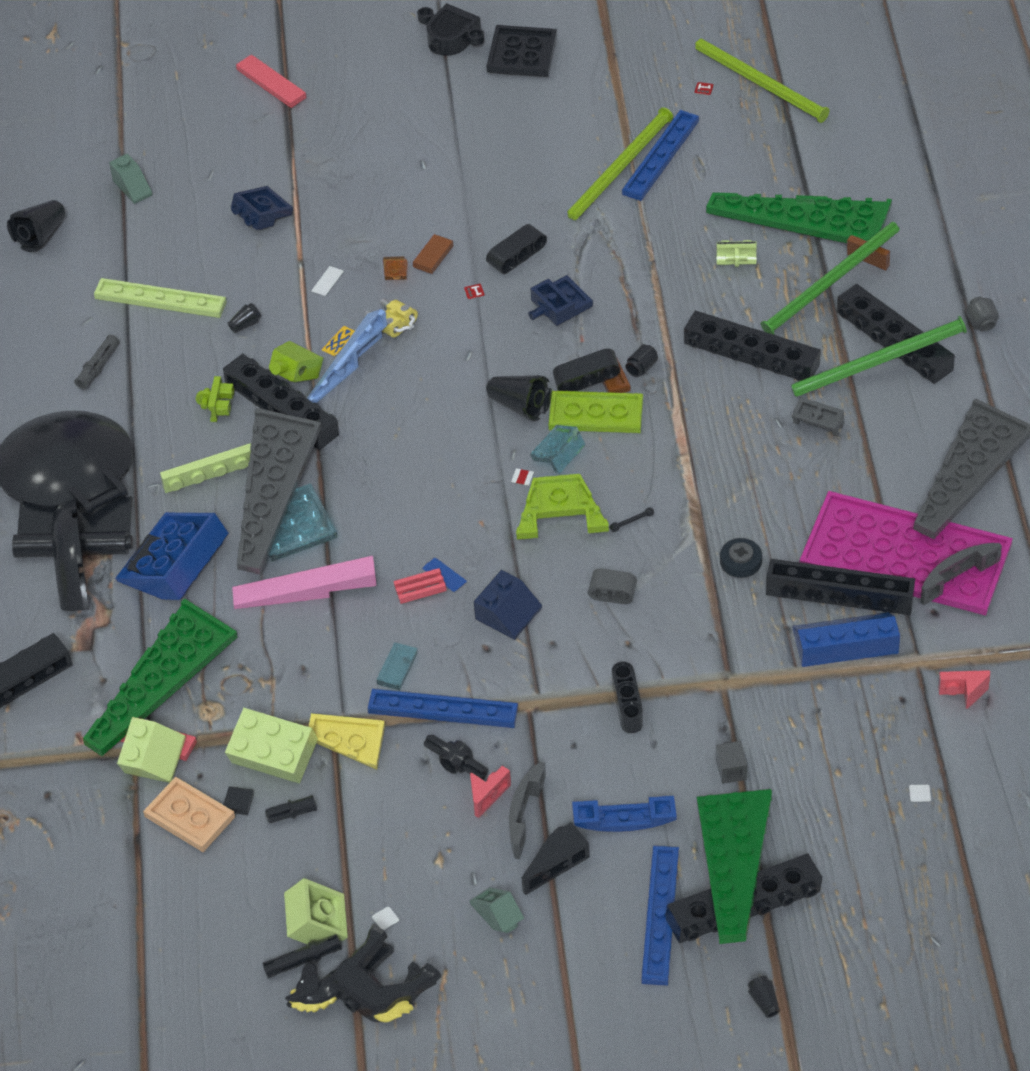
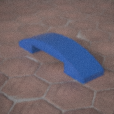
M674 796L649 797L648 803L598 806V800L572 802L574 826L588 830L605 832L635 831L661 826L677 820Z

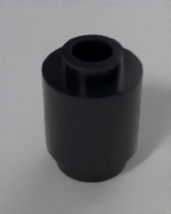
M642 344L627 359L626 370L634 377L644 375L658 361L657 351L650 345Z

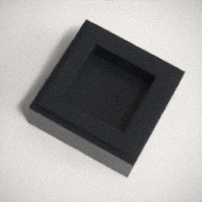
M229 786L223 805L234 811L235 814L248 815L254 791L252 789Z

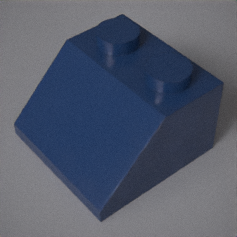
M500 570L473 601L475 620L513 640L520 635L542 609V604L524 582L503 570Z

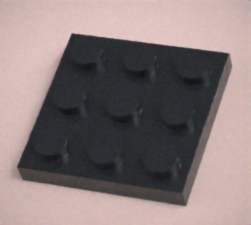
M496 25L486 65L487 72L548 77L557 39V29Z

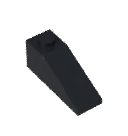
M572 822L564 827H558L549 835L521 877L522 891L525 895L590 858L589 843Z

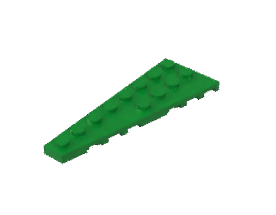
M713 192L706 206V213L847 243L851 235L868 241L881 231L890 212L892 199L887 198L886 202L872 201V198H865V201L851 200V197L832 200L828 196L796 195V198H782V195L776 194L775 198L761 197V194L744 197L738 195V193Z
M184 598L175 614L172 613L167 626L157 634V640L151 648H147L134 666L126 683L121 684L119 687L120 691L114 700L109 701L106 711L100 719H96L83 737L84 745L100 756L106 754L126 736L132 717L139 719L147 718L238 638L237 631Z
M771 789L697 797L719 944L745 942L747 940L750 913L757 886V875L760 870L764 838L767 832V821L770 816Z

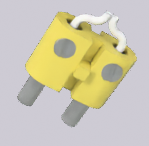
M385 298L381 299L380 305L387 308L385 311L387 326L382 332L394 338L404 330H411L414 327L412 324L417 319V310L398 300L389 301ZM366 311L365 314H364V317H365L368 313H371V312H370V311Z

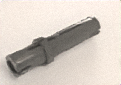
M109 334L90 361L85 362L83 370L74 380L78 388L85 390L93 378L100 374L101 367L120 343L116 336Z

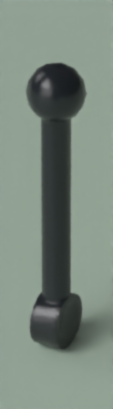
M648 507L645 512L619 523L613 522L609 528L612 532H616L626 524L645 516H652L654 510Z

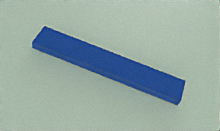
M683 110L677 113L623 187L622 195L639 201L643 200L698 124V115Z
M372 689L367 709L368 714L515 728L518 703Z
M653 846L642 984L668 986L673 931L666 921L667 904L675 902L679 847Z

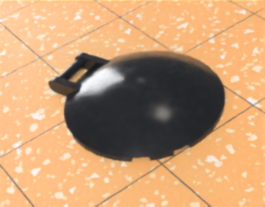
M60 411L39 416L16 428L1 443L0 487L14 500L22 504L26 502L36 504L37 508L56 509V506L76 499L77 507L88 516L94 513L95 509L118 497L123 498L128 495L127 489L120 478L125 472L129 471L132 463V444L130 438L118 423L97 413Z

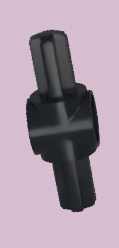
M432 734L426 737L424 746L439 755V761L445 770L452 774L457 772L473 773L482 780L486 778L489 772L488 768L473 759L472 751L465 743L459 740L446 743Z

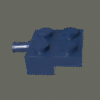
M568 275L554 282L548 278L530 288L531 301L538 307L528 312L531 320L545 315L558 326L593 307V300Z

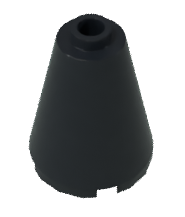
M51 200L14 212L7 221L8 233L14 243L18 241L22 245L20 247L22 250L34 252L45 243L64 219V206L56 200Z
M541 375L494 376L486 385L489 398L532 421L541 419L538 418L540 414L547 412L552 396V389L548 388L547 382H550L549 379Z

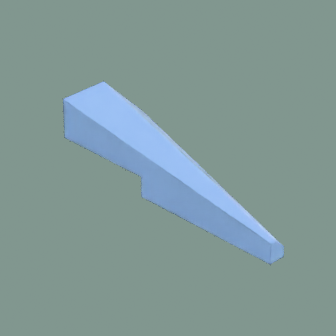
M383 309L373 311L365 316L307 397L309 401L317 403L359 367L358 357L382 338V330L387 326L386 312Z

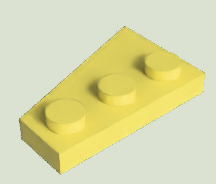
M311 713L309 727L313 729L318 738L316 744L376 770L378 769L385 721Z

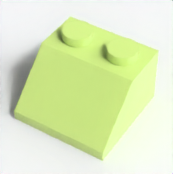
M132 717L117 764L126 774L170 783L173 780L186 736L157 722Z
M305 878L284 892L287 937L305 944L311 941L317 942L326 939L334 934H337L339 941L348 938L343 893Z

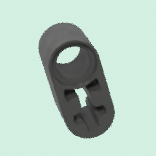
M602 568L595 569L592 573L588 595L598 601L630 604L633 601L637 578L628 572Z

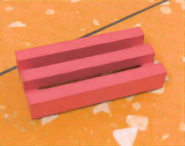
M440 568L393 581L400 604L447 591Z

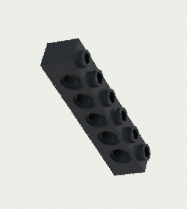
M855 284L838 296L837 313L884 348L924 333L858 284ZM938 342L898 357L907 366L912 367L923 378L928 379L933 384H936L954 370L955 355Z
M696 310L684 328V344L796 380L801 381L814 376L820 366L821 349Z
M242 353L223 368L225 383L233 384L235 391L260 409L321 422V430L314 444V447L319 451L339 436L338 421L334 415L326 413L317 403H312L301 392L292 389L286 381H281L270 370L258 365L253 358L250 359Z
M770 559L766 577V595L911 615L916 578Z
M808 853L758 872L750 918L756 915L767 914L772 909L781 906H789L794 901L805 897L811 898L820 892L823 877ZM711 889L667 904L666 921L679 944L685 941H694L710 932H717Z

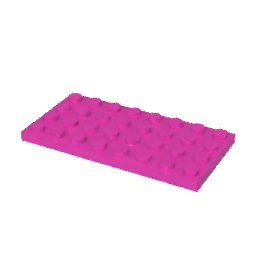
M828 491L799 563L916 578L914 597L921 598L922 586L926 578L942 561L966 548L987 543H1000L1002 549L999 562L982 572L976 566L946 582L943 594L932 600V602L986 616L1011 549L1013 538L950 522L935 539H932L914 530V522L918 516L917 513Z

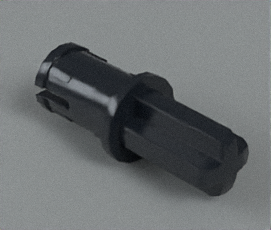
M313 795L295 801L289 799L287 800L288 803L265 810V815L269 823H274L291 817L295 819V816L317 811Z

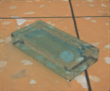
M394 642L376 679L377 685L400 691L418 654L417 648Z

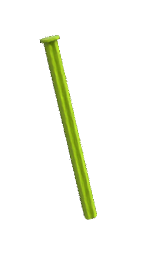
M702 38L696 41L695 49L812 115L817 118L818 122L822 123L827 119L830 112L828 107L816 104Z
M662 107L658 110L656 117L567 211L569 219L577 220L667 122L673 120V114L669 109Z

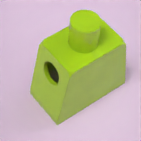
M287 341L274 348L269 370L272 374L280 375L291 382L317 379L323 357L291 341Z

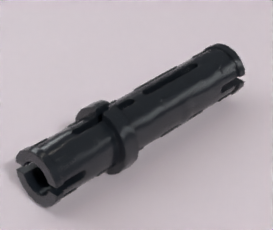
M337 934L317 942H308L309 945L263 962L262 965L267 978L269 979L314 960L318 962L321 960V957L342 950Z

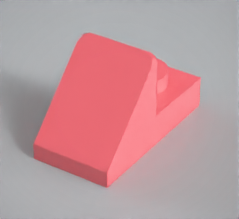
M990 670L940 672L939 695L964 694L965 706L968 709L989 689Z
M501 766L496 772H492L488 776L486 782L470 773L475 816L480 818L511 786L510 770Z

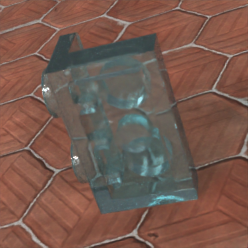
M556 425L530 455L533 461L551 463L555 473H561L585 446V442L577 427Z

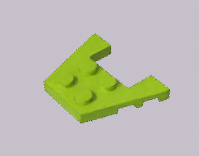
M580 474L535 477L532 480L527 495L525 509L521 514V521L519 527H517L516 536L517 540L538 538L537 519L585 515L588 533L609 532V523L601 514L600 507L594 502L592 494Z

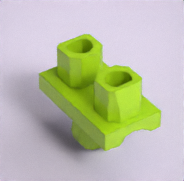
M214 376L211 390L205 388L196 394L195 400L201 405L200 407L202 409H207L208 407V410L211 411L210 422H217L218 415L230 416L231 402L230 400H222V398H234V385L222 383L221 376Z

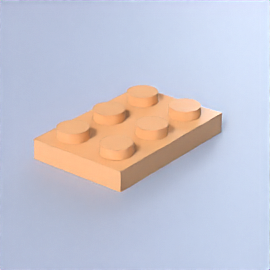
M177 777L143 811L145 818L201 852H204L235 818L234 811Z

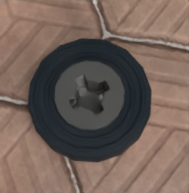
M746 538L732 539L725 543L720 551V565L730 576L737 578L752 576L759 571L762 565V550L752 540Z

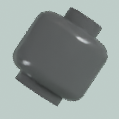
M976 297L970 301V305L966 309V315L974 329L988 331L996 326L999 313L990 298Z

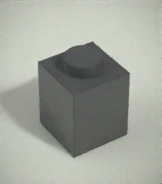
M741 741L724 742L716 745V763L722 784L747 780V763Z

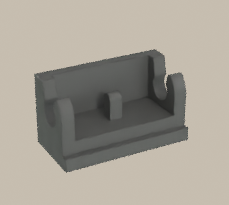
M803 397L799 398L792 414L795 424L799 425L800 421L816 425L831 430L832 435L836 437L839 435V427L843 428L845 424L844 410Z

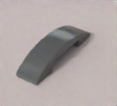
M1000 543L976 545L959 551L942 561L926 578L922 586L921 603L925 605L941 596L946 582L976 566L982 572L999 562L1002 545Z
M539 762L524 776L511 802L509 832L511 848L515 859H520L526 841V827L521 821L529 796L540 797L545 782V762Z

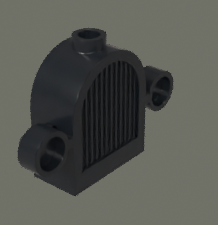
M448 3L436 14L429 7H422L417 11L418 21L427 25L428 46L430 51L443 56L456 55L464 51L470 44L480 45L485 40L484 31L481 29L480 17Z

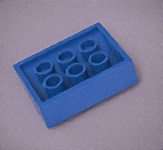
M165 512L149 533L162 539L154 541L149 546L148 550L152 556H144L136 563V568L141 574L128 571L125 565L115 579L117 582L162 600H180L229 533L215 513Z

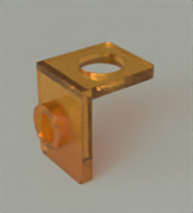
M404 256L383 257L385 280H407L408 262Z

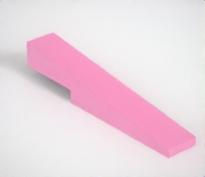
M373 556L232 587L234 609L330 598L329 592L377 586Z

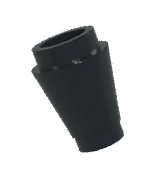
M245 304L227 324L232 332L236 333L258 323L261 314L254 304Z
M760 976L748 983V993L765 1017L770 1018L777 1015L780 1009L772 980H769L767 976Z

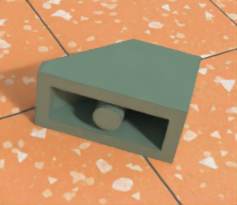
M128 153L109 162L113 182L134 204L153 195L139 165Z
M489 887L469 901L479 915L496 931L508 933L517 928V923L524 919L510 891Z

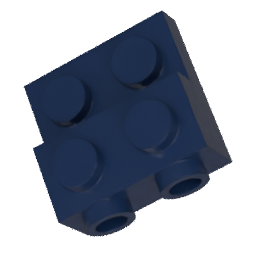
M263 186L234 193L231 211L234 215L242 217L247 226H252L256 230H262L274 226L275 219L292 215L293 207L270 187Z

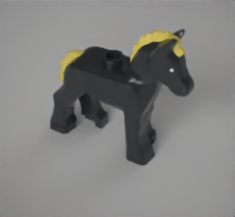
M374 923L368 932L365 943L351 957L344 960L335 970L328 973L321 980L318 976L317 966L313 963L306 964L302 969V975L296 989L291 990V995L285 997V1000L288 1001L287 1006L289 1008H297L301 1012L306 1010L308 1013L310 1011L317 1012L320 1008L326 1009L329 1004H333L340 999L351 1012L355 1013L358 1011L364 1017L374 1022L388 1023L402 1017V1014H409L414 1009L410 1003L417 999L422 992L436 985V981L441 978V974L429 963H426L421 969L412 961L408 966V975L403 983L383 986L372 972L394 953V948L392 945L384 942L387 938L386 932Z

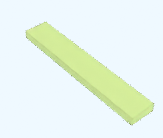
M104 278L100 279L94 292L95 299L217 318L221 317L227 303L226 297Z

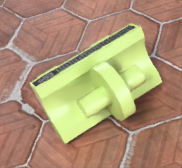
M726 240L717 242V265L734 264L735 267H739V264H756V241L730 242Z

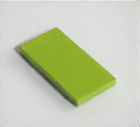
M552 391L549 430L641 433L643 394Z

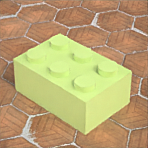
M243 707L225 754L233 764L300 784L318 738L310 727Z

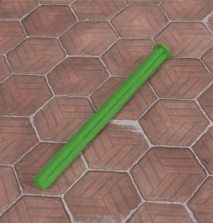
M895 222L888 224L768 321H762L760 324L764 332L774 335V331L898 233L900 230L899 226Z
M958 316L957 320L791 385L792 391L798 397L963 332L965 334L967 330L961 316Z

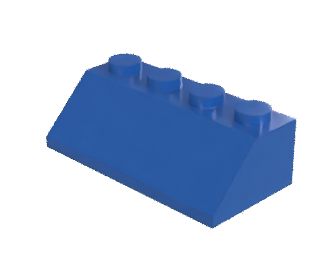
M889 612L792 626L802 667L899 654L900 633L895 616Z

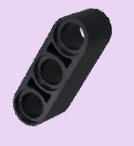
M526 224L490 249L486 256V262L502 274H507L540 251L547 242V236L531 224Z
M608 348L560 364L553 369V377L558 391H579L612 379L620 373L614 350Z
M621 661L612 667L614 697L622 730L627 733H636L643 727V709L633 666L628 662Z

